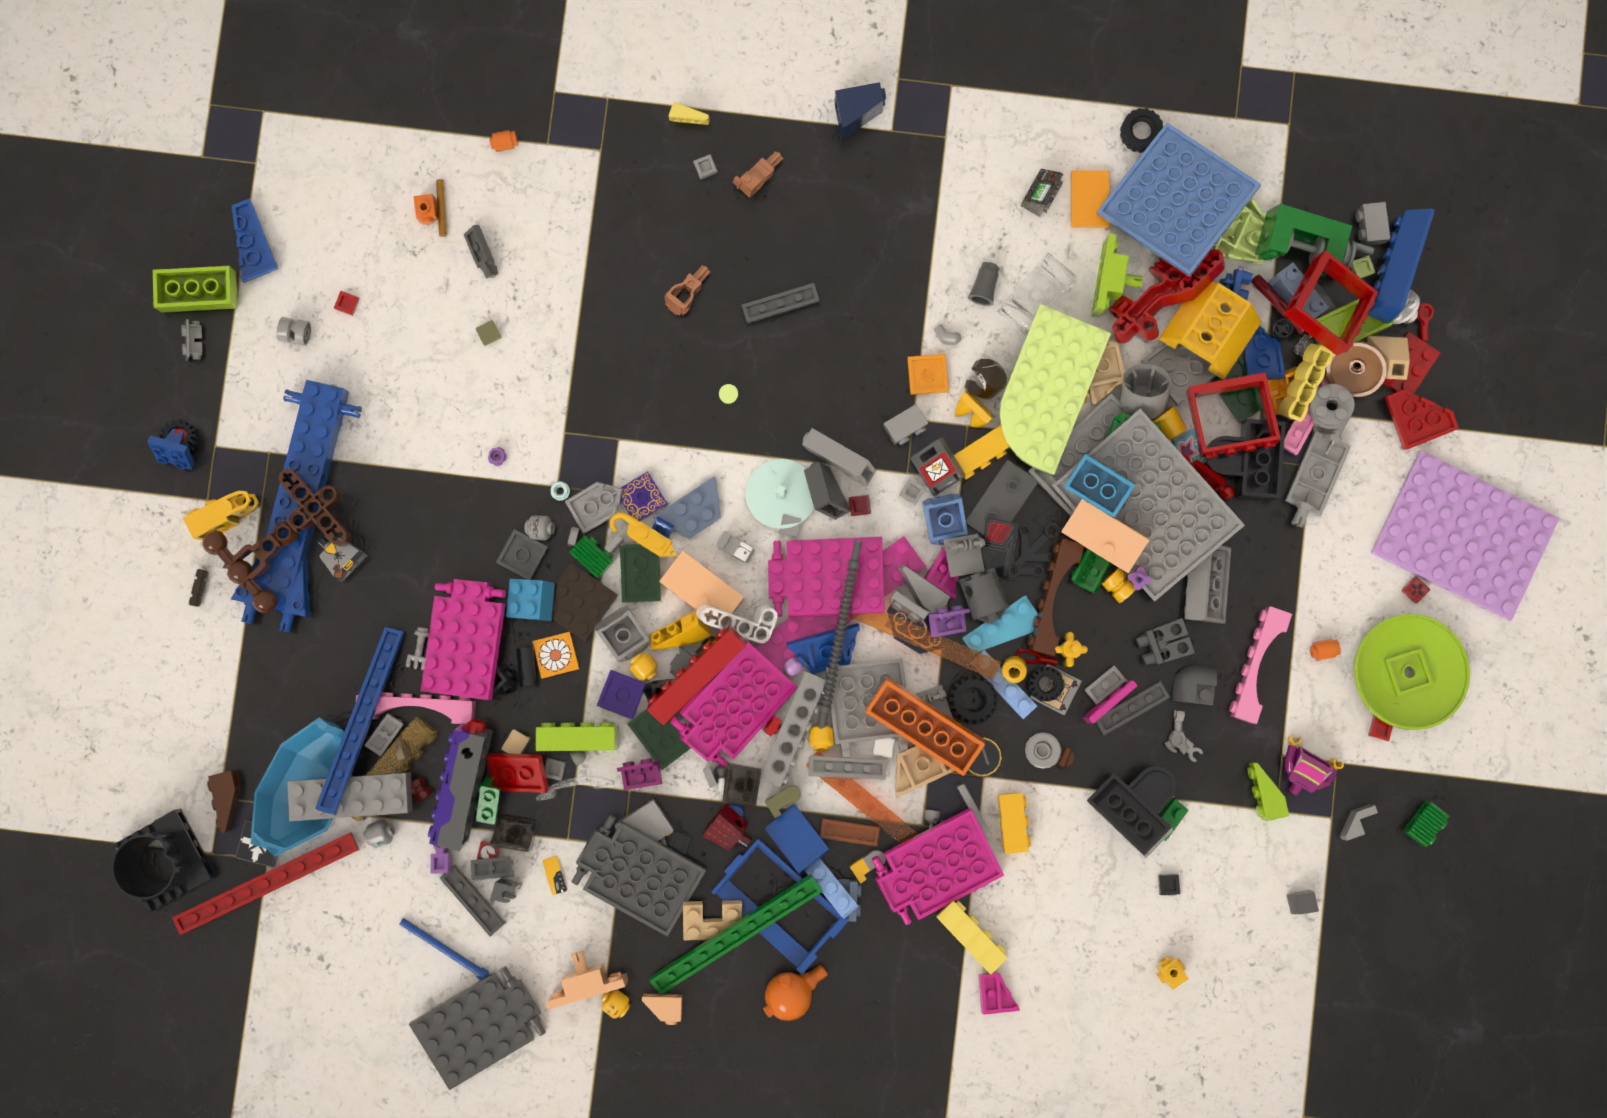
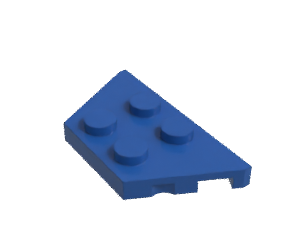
M858 623L848 625L845 628L847 633L844 634V644L841 645L843 650L840 651L842 655L839 656L841 660L838 661L840 666L850 664L851 653L856 644V635L860 630ZM833 629L786 642V644L801 663L812 674L826 671V667H830L828 662H831L829 657L832 656L830 651H833L831 646L834 645L832 641L835 640L834 635L836 632Z

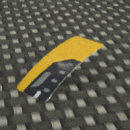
M557 856L544 859L542 862L552 895L566 892L567 888Z

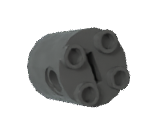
M995 567L959 580L973 620L978 619L988 624L1001 619L1005 609L1009 608V604Z

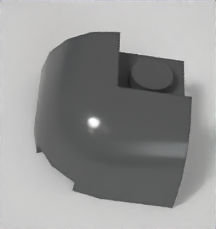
M1188 665L1182 668L1175 675L1171 701L1213 706L1215 686H1217L1216 668L1200 665Z

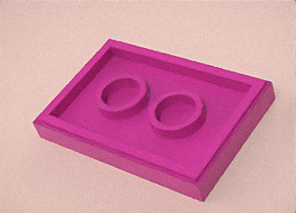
M1132 680L1125 681L1085 714L1083 719L1086 723L1094 724L1138 685Z

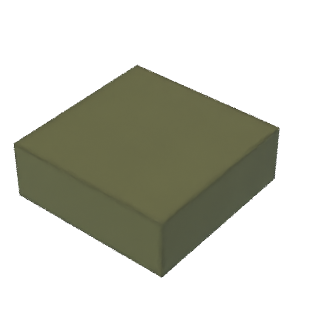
M493 320L475 328L484 346L502 338Z

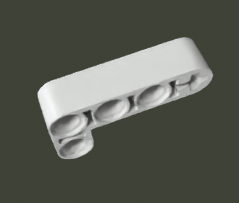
M708 604L699 606L696 612L698 619L703 623L718 629L723 627L726 629L731 625L743 638L757 643H766L769 640L778 617L777 612L767 605H761L757 608L753 620ZM770 611V616L767 619H763L764 613ZM710 612L712 615H714V618L710 616H704V614ZM728 616V622L722 625L721 620ZM745 623V629L739 631L740 624ZM763 629V634L760 637H756L757 631Z

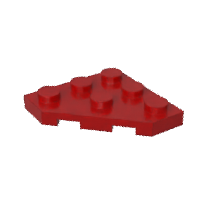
M1402 389L1384 396L1403 450L1410 449L1459 429L1453 411L1412 394L1408 390Z

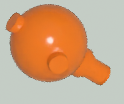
M818 965L810 972H804L801 975L785 972L775 976L769 982L765 991L766 1006L763 1008L765 1014L769 1018L774 1015L776 1018L785 1021H792L802 1017L811 1005L812 991L816 988L818 982L827 976L824 967Z

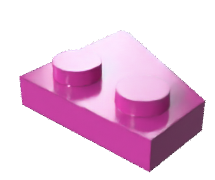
M942 547L924 579L949 595L951 599H955L957 594L955 593L956 582H958V576L950 577L945 547Z
M1000 973L979 974L981 1013L983 1015L1020 1011L1019 1006L1011 996V992L1004 984Z

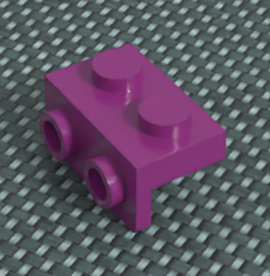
M652 758L640 760L641 764L634 765V761L622 763L623 767L617 768V772L621 771L624 790L663 784L659 761L652 762Z

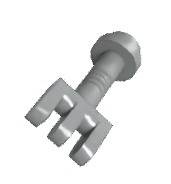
M417 627L414 633L418 635L415 654H408L406 667L411 668L412 661H414L413 669L418 670L421 662V670L424 671V664L427 658L422 656L425 637H429L430 633L429 628Z

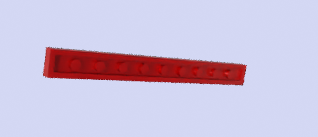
M352 832L178 914L172 917L179 934L182 935L360 849Z

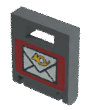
M943 437L910 457L934 496L966 476ZM934 448L937 454L927 459L923 454Z

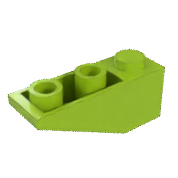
M1250 762L1248 775L1254 784L1252 793L1254 798H1257L1258 806H1256L1258 816L1265 821L1288 817L1289 812L1285 796L1258 763Z

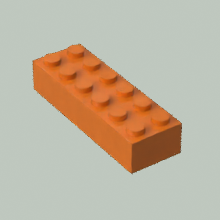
M886 676L865 708V713L962 776L966 774L985 746V739L888 676Z

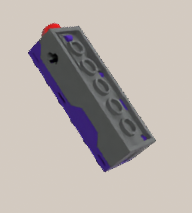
M472 719L466 724L462 723L454 732L451 731L448 742L451 743V746L444 758V762H447L446 769L442 770L440 780L443 782L436 795L438 805L434 807L432 813L434 823L428 831V837H430L429 844L460 851L469 841L475 806L479 796L477 790L479 783H482L487 760L486 756L488 755L493 730L485 728L486 724L481 720Z

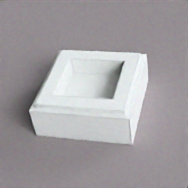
M895 739L875 740L873 755L892 758Z

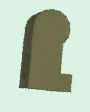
M794 785L788 786L765 801L774 818L782 814L780 811L782 807L789 803H795L800 799V789Z

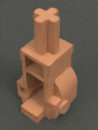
M776 151L767 160L762 157L740 178L736 176L733 183L737 189L740 188L751 198L773 176L774 168L783 160V157Z
M702 265L693 276L689 273L682 283L674 285L665 294V305L675 315H684L690 310L693 297L701 290L703 280L710 274L706 266ZM683 290L690 294V297L684 303L677 299V296Z

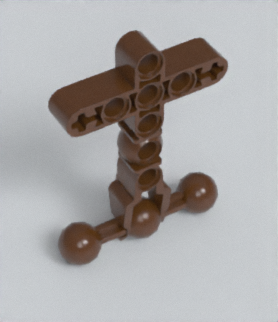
M290 469L281 471L279 482L300 507L289 516V519L286 518L284 522L276 524L273 532L269 533L268 537L262 538L254 545H245L235 555L227 548L228 540L220 531H210L203 537L202 546L208 554L218 555L225 563L223 568L228 569L227 575L229 579L235 584H241V589H247L253 596L252 604L255 610L263 614L274 611L277 607L278 598L273 591L262 589L255 580L271 568L270 562L280 553L281 548L284 549L285 546L294 543L298 534H302V530L308 529L315 523L333 544L344 547L351 541V535L330 511L339 503L341 499L340 491L332 486H324L315 493L298 473ZM289 476H292V477H291V480H292L294 483H296L297 485H294V484L288 482V481H289V478H288V477H289ZM302 489H305V490H306V495H305V497L300 498V497H299V492H300ZM329 491L334 492V496L331 500H327L326 495ZM318 503V511L312 513V506ZM303 516L304 522L298 526L296 521L298 517ZM330 518L331 525L325 528L324 521ZM288 529L289 534L283 539L282 531ZM333 531L342 534V541L338 540L339 536ZM269 542H273L274 547L271 551L267 550V544ZM252 552L255 553V557L261 562L254 571L251 565L243 560Z

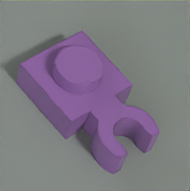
M433 845L436 854H431L430 874L452 873V853H447L448 848Z

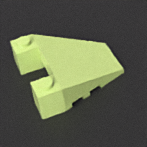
M1254 199L1248 202L1212 248V250H1220L1223 253L1224 259L1265 263V260H1262L1261 256L1255 255L1266 213L1258 208V203Z

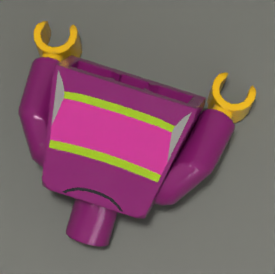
M1293 734L1288 737L1290 745L1285 755V771L1288 779L1293 783L1288 790L1298 796L1302 789L1313 793L1315 790L1331 785L1338 773L1337 769H1342L1344 763L1339 762L1338 766H1336L1335 762L1338 758H1332L1327 762L1301 746L1297 748L1296 745L1301 743L1302 738L1298 737L1297 743L1292 740Z

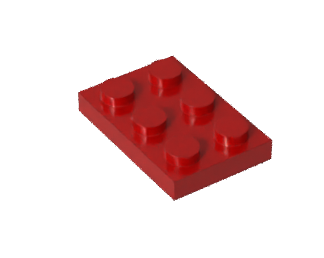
M1407 332L1404 336L1408 338L1410 359L1407 380L1385 378L1383 385L1394 392L1405 389L1414 394L1441 352L1412 333Z
M489 753L486 756L490 775L494 778L493 787L500 788V791L540 793L548 791L549 786L541 754Z

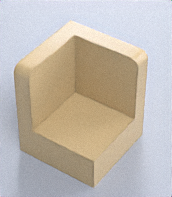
M512 730L501 749L508 754H524L532 738L523 735L517 730Z

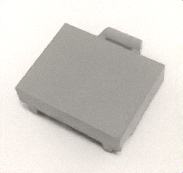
M654 798L623 819L618 820L614 825L617 829L621 821L649 837L657 841L661 840L662 842L660 843L666 846L665 836L670 835L674 831L673 825Z

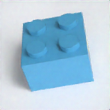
M510 579L506 617L551 621L555 583L540 580Z

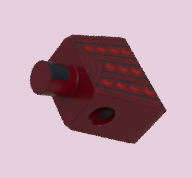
M726 803L708 823L702 834L703 838L726 850H731L736 843L746 849L752 840L744 834L748 823Z

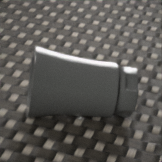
M982 262L974 285L968 295L970 301L983 306L993 305L1000 269L997 264Z

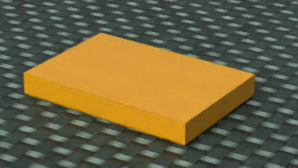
M1071 170V228H1109V222L1097 215V211L1109 197V171Z

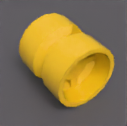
M1117 568L1101 584L1108 592H1113L1112 596L1120 604L1136 589H1134L1132 581L1126 579L1127 574L1122 569Z

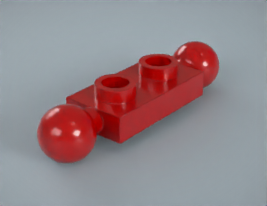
M1181 453L1215 492L1219 491L1222 499L1230 500L1235 494L1234 488L1230 485H1225L1226 479L1198 459L1191 463L1189 456Z

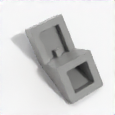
M1368 804L1352 810L1340 834L1341 839L1348 841L1365 835L1360 819L1378 813L1376 806Z

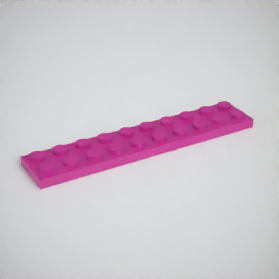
M905 536L883 550L884 597L905 583L897 568L899 564L908 567L916 574L926 568V565ZM860 614L850 615V617H847V620L851 622ZM840 616L790 617L773 629L766 643L755 642L752 646L778 670L782 671L786 661L797 657L789 650L786 642L837 629L836 624L839 623L837 618Z

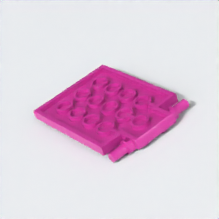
M882 537L786 541L787 559H783L781 541H773L772 560H768V598L772 599L777 616L782 617L784 598H788V617L838 615L841 612L839 610L842 607L840 602H843L841 597L844 596L842 591H845L843 586H846L844 581L847 580V577L845 575H848L846 570L849 569L847 565L848 560H851L854 541L862 542L859 556L860 567L857 568L858 574L855 575L857 579L854 580L856 582L853 585L855 590L852 591L854 595L851 596L853 601H850L852 606H849L851 611L848 612V615L885 613Z
M454 579L453 582H448L447 584L436 583L435 590L446 591V593L452 595L451 598L434 596L429 630L430 635L428 637L425 657L427 659L424 664L421 691L492 701L505 604L489 602V598H504L506 591L491 587L489 582Z
M745 640L746 647L679 712L692 723L691 726H688L686 723L683 724L676 717L670 721L678 729V733L682 735L680 739L707 762L710 760L716 761L724 767L728 765V761L720 756L719 750L722 749L732 759H735L798 689L791 680L747 640Z
M971 808L884 852L892 868L888 871L887 867L883 866L879 856L872 858L878 875L875 880L891 911L897 912L905 925H909L912 922L907 912L908 905H911L917 919L920 920L947 906L952 901L955 902L1004 876Z

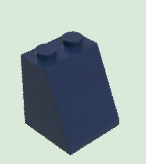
M880 82L835 90L834 105L841 139H845L882 113V108L885 106L886 93L885 89L881 88Z

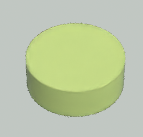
M726 384L721 387L719 397L723 403L732 404L738 398V391L735 386Z

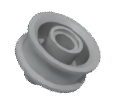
M1324 385L1317 389L1314 399L1310 402V416L1322 428H1340L1351 418L1355 406L1354 398L1350 391L1341 385ZM1333 403L1337 409L1329 410L1326 405Z

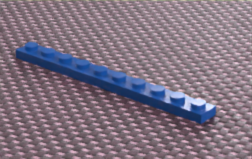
M385 627L315 807L318 811L332 815L337 814L403 640V631Z

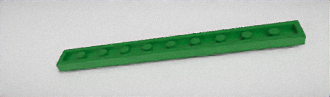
M812 874L808 875L650 976V982L662 995L822 893V887Z

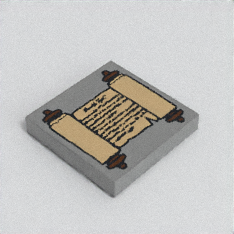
M1049 664L1045 665V667H1053ZM1057 669L1062 674V679L1064 680L1062 694L1052 701L1037 700L1032 695L1029 698L1065 715L1082 681ZM1047 676L1042 677L1039 681L1040 689L1045 692L1050 691L1053 688V680Z

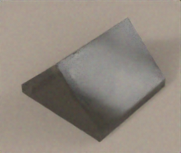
M728 763L722 801L756 808L762 769L755 766Z
M499 814L490 846L523 852L532 851L538 820Z

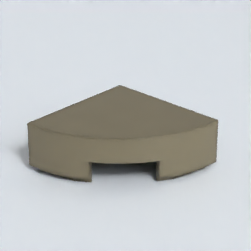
M403 739L395 743V747L398 750L395 752L397 760L410 758Z

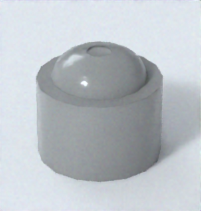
M1147 363L1133 365L1128 368L1122 380L1120 395L1122 410L1132 416L1141 408L1150 419L1162 415L1167 409L1171 388V378L1168 372L1162 367Z

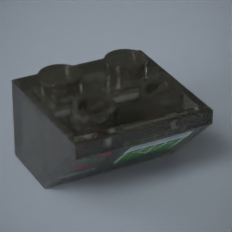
M1040 169L1020 206L1039 217L1042 212L1047 213L1054 197H1056L1064 182L1061 180L1063 173Z

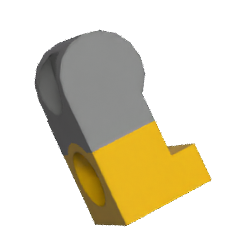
M872 850L849 865L860 884L867 880L864 875L876 868L872 861L873 857L879 856L882 864H885L886 857L880 850Z

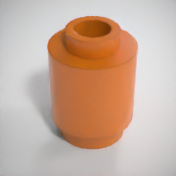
M506 130L492 133V137L489 138L491 148L495 149L496 152L514 149L515 146H518L515 131Z
M1338 640L1316 641L1310 646V655L1316 661L1336 658V655L1341 653Z

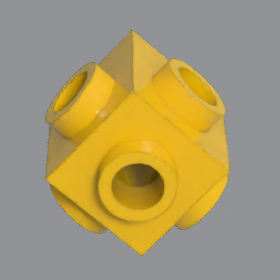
M1166 956L1156 966L1159 971L1157 973L1158 978L1163 984L1166 982L1172 990L1189 979L1183 971L1186 967L1180 959L1176 960L1172 956Z

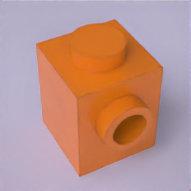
M434 195L413 196L416 219L423 225H431L434 221H438L437 202Z

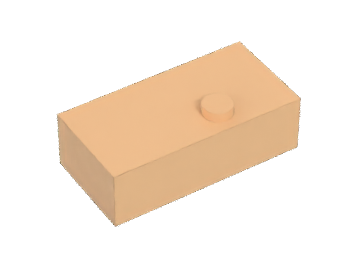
M1084 499L1080 501L1061 531L1129 573L1149 542V538L1119 519L1109 516Z
M684 551L680 553L659 581L696 610L699 606L708 604L734 613L745 599ZM710 612L704 614V616H710L714 618V615H712ZM728 616L721 620L722 625L727 623Z

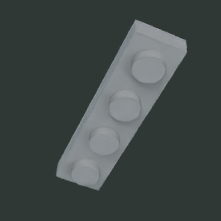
M809 756L808 776L885 780L886 760Z

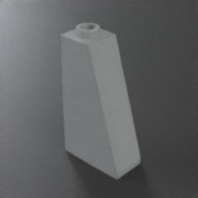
M813 428L803 437L802 445L806 450L867 487L876 472L869 460Z

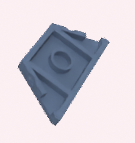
M715 476L653 516V518L656 520L657 517H660L674 525V531L688 539L721 519Z

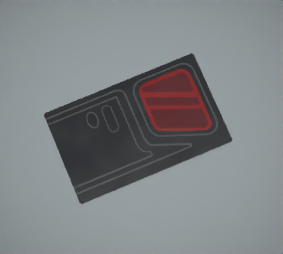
M987 517L983 538L985 546H982L981 549L985 571L995 567L997 575L1009 578L1019 527L1018 523Z

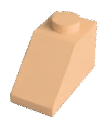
M643 994L642 1001L660 1021H666L668 1025H675L677 1022H681L683 994Z

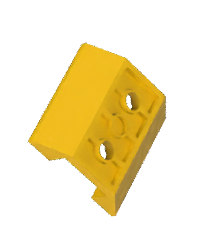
M1212 282L1197 298L1182 303L1159 337V340L1173 349L1180 343L1210 362L1211 365L1208 371L1224 380L1262 321L1252 303L1220 283ZM1220 306H1227L1229 312H1223ZM1201 334L1209 335L1210 341L1203 340Z

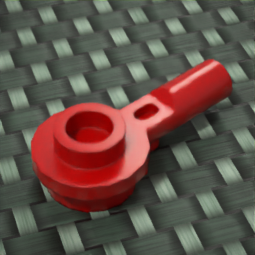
M1421 303L1417 310L1418 316L1416 319L1420 321V339L1428 341V321L1432 319L1434 309L1428 303Z

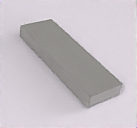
M965 784L957 785L956 788L967 808L972 809L985 837H990L991 832Z

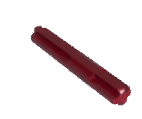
M1256 275L1251 281L1252 284L1285 319L1292 323L1299 334L1306 332L1284 315L1288 304L1261 275Z

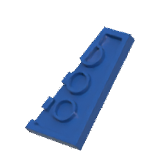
M246 199L232 205L234 229L237 236L236 244L239 251V266L241 267L242 274L241 282L246 283L278 270V265L252 201Z

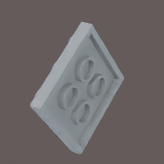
M1164 343L1141 360V363L1154 364L1168 372L1171 378L1169 397L1176 406L1187 399L1186 391L1189 386L1205 384L1216 377V375L1208 371L1211 365L1210 362L1180 343L1175 349Z

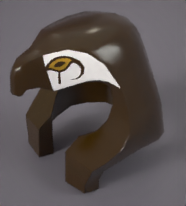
M980 359L974 363L971 369L977 374L984 389L980 388L973 380H966L964 388L973 395L988 400L1001 393L1007 385V375L1004 368L998 362L991 359Z

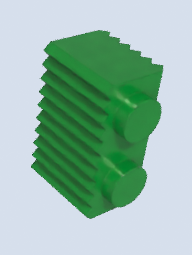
M584 535L569 553L599 579L614 563L611 560L613 555L606 549L602 551L597 547L599 542L592 536L588 538Z
M1425 800L1403 832L1419 845L1427 847L1434 843L1437 838L1435 835L1438 831L1447 826L1449 815L1431 801Z

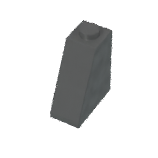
M816 462L804 470L816 511L835 520L851 512L830 467L821 462Z

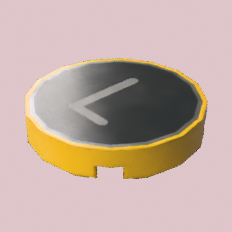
M983 738L985 739V746L968 769L974 775L988 776L1000 766L1001 751L996 743L987 738Z

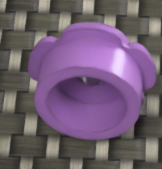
M500 447L492 448L489 451V462L495 466L502 465L507 459L504 449Z

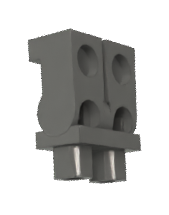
M1183 618L1145 631L1144 634L1135 638L1139 648L1148 645L1150 649L1149 653L1141 655L1144 665H1158L1195 653L1189 637L1170 642V640L1188 635Z

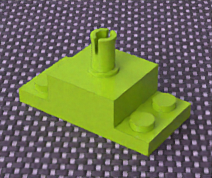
M1109 233L1102 244L1091 312L1093 317H1099L1102 312H1105V309L1109 306V301H1117L1123 294L1124 285L1141 288L1142 285L1141 280H1143V276L1126 274L1129 256L1116 254L1119 241H1116V234Z

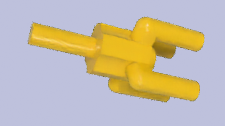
M1067 632L1063 634V638L1066 641L1062 645H1058L1055 650L1056 653H1061L1066 658L1063 661V666L1072 667L1074 665V658L1087 653L1088 648L1082 646L1079 641L1074 640L1072 632Z

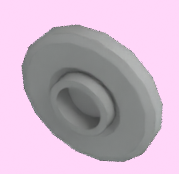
M1045 732L1036 733L1026 743V757L1035 767L1042 769L1050 768L1060 759V743L1052 734Z

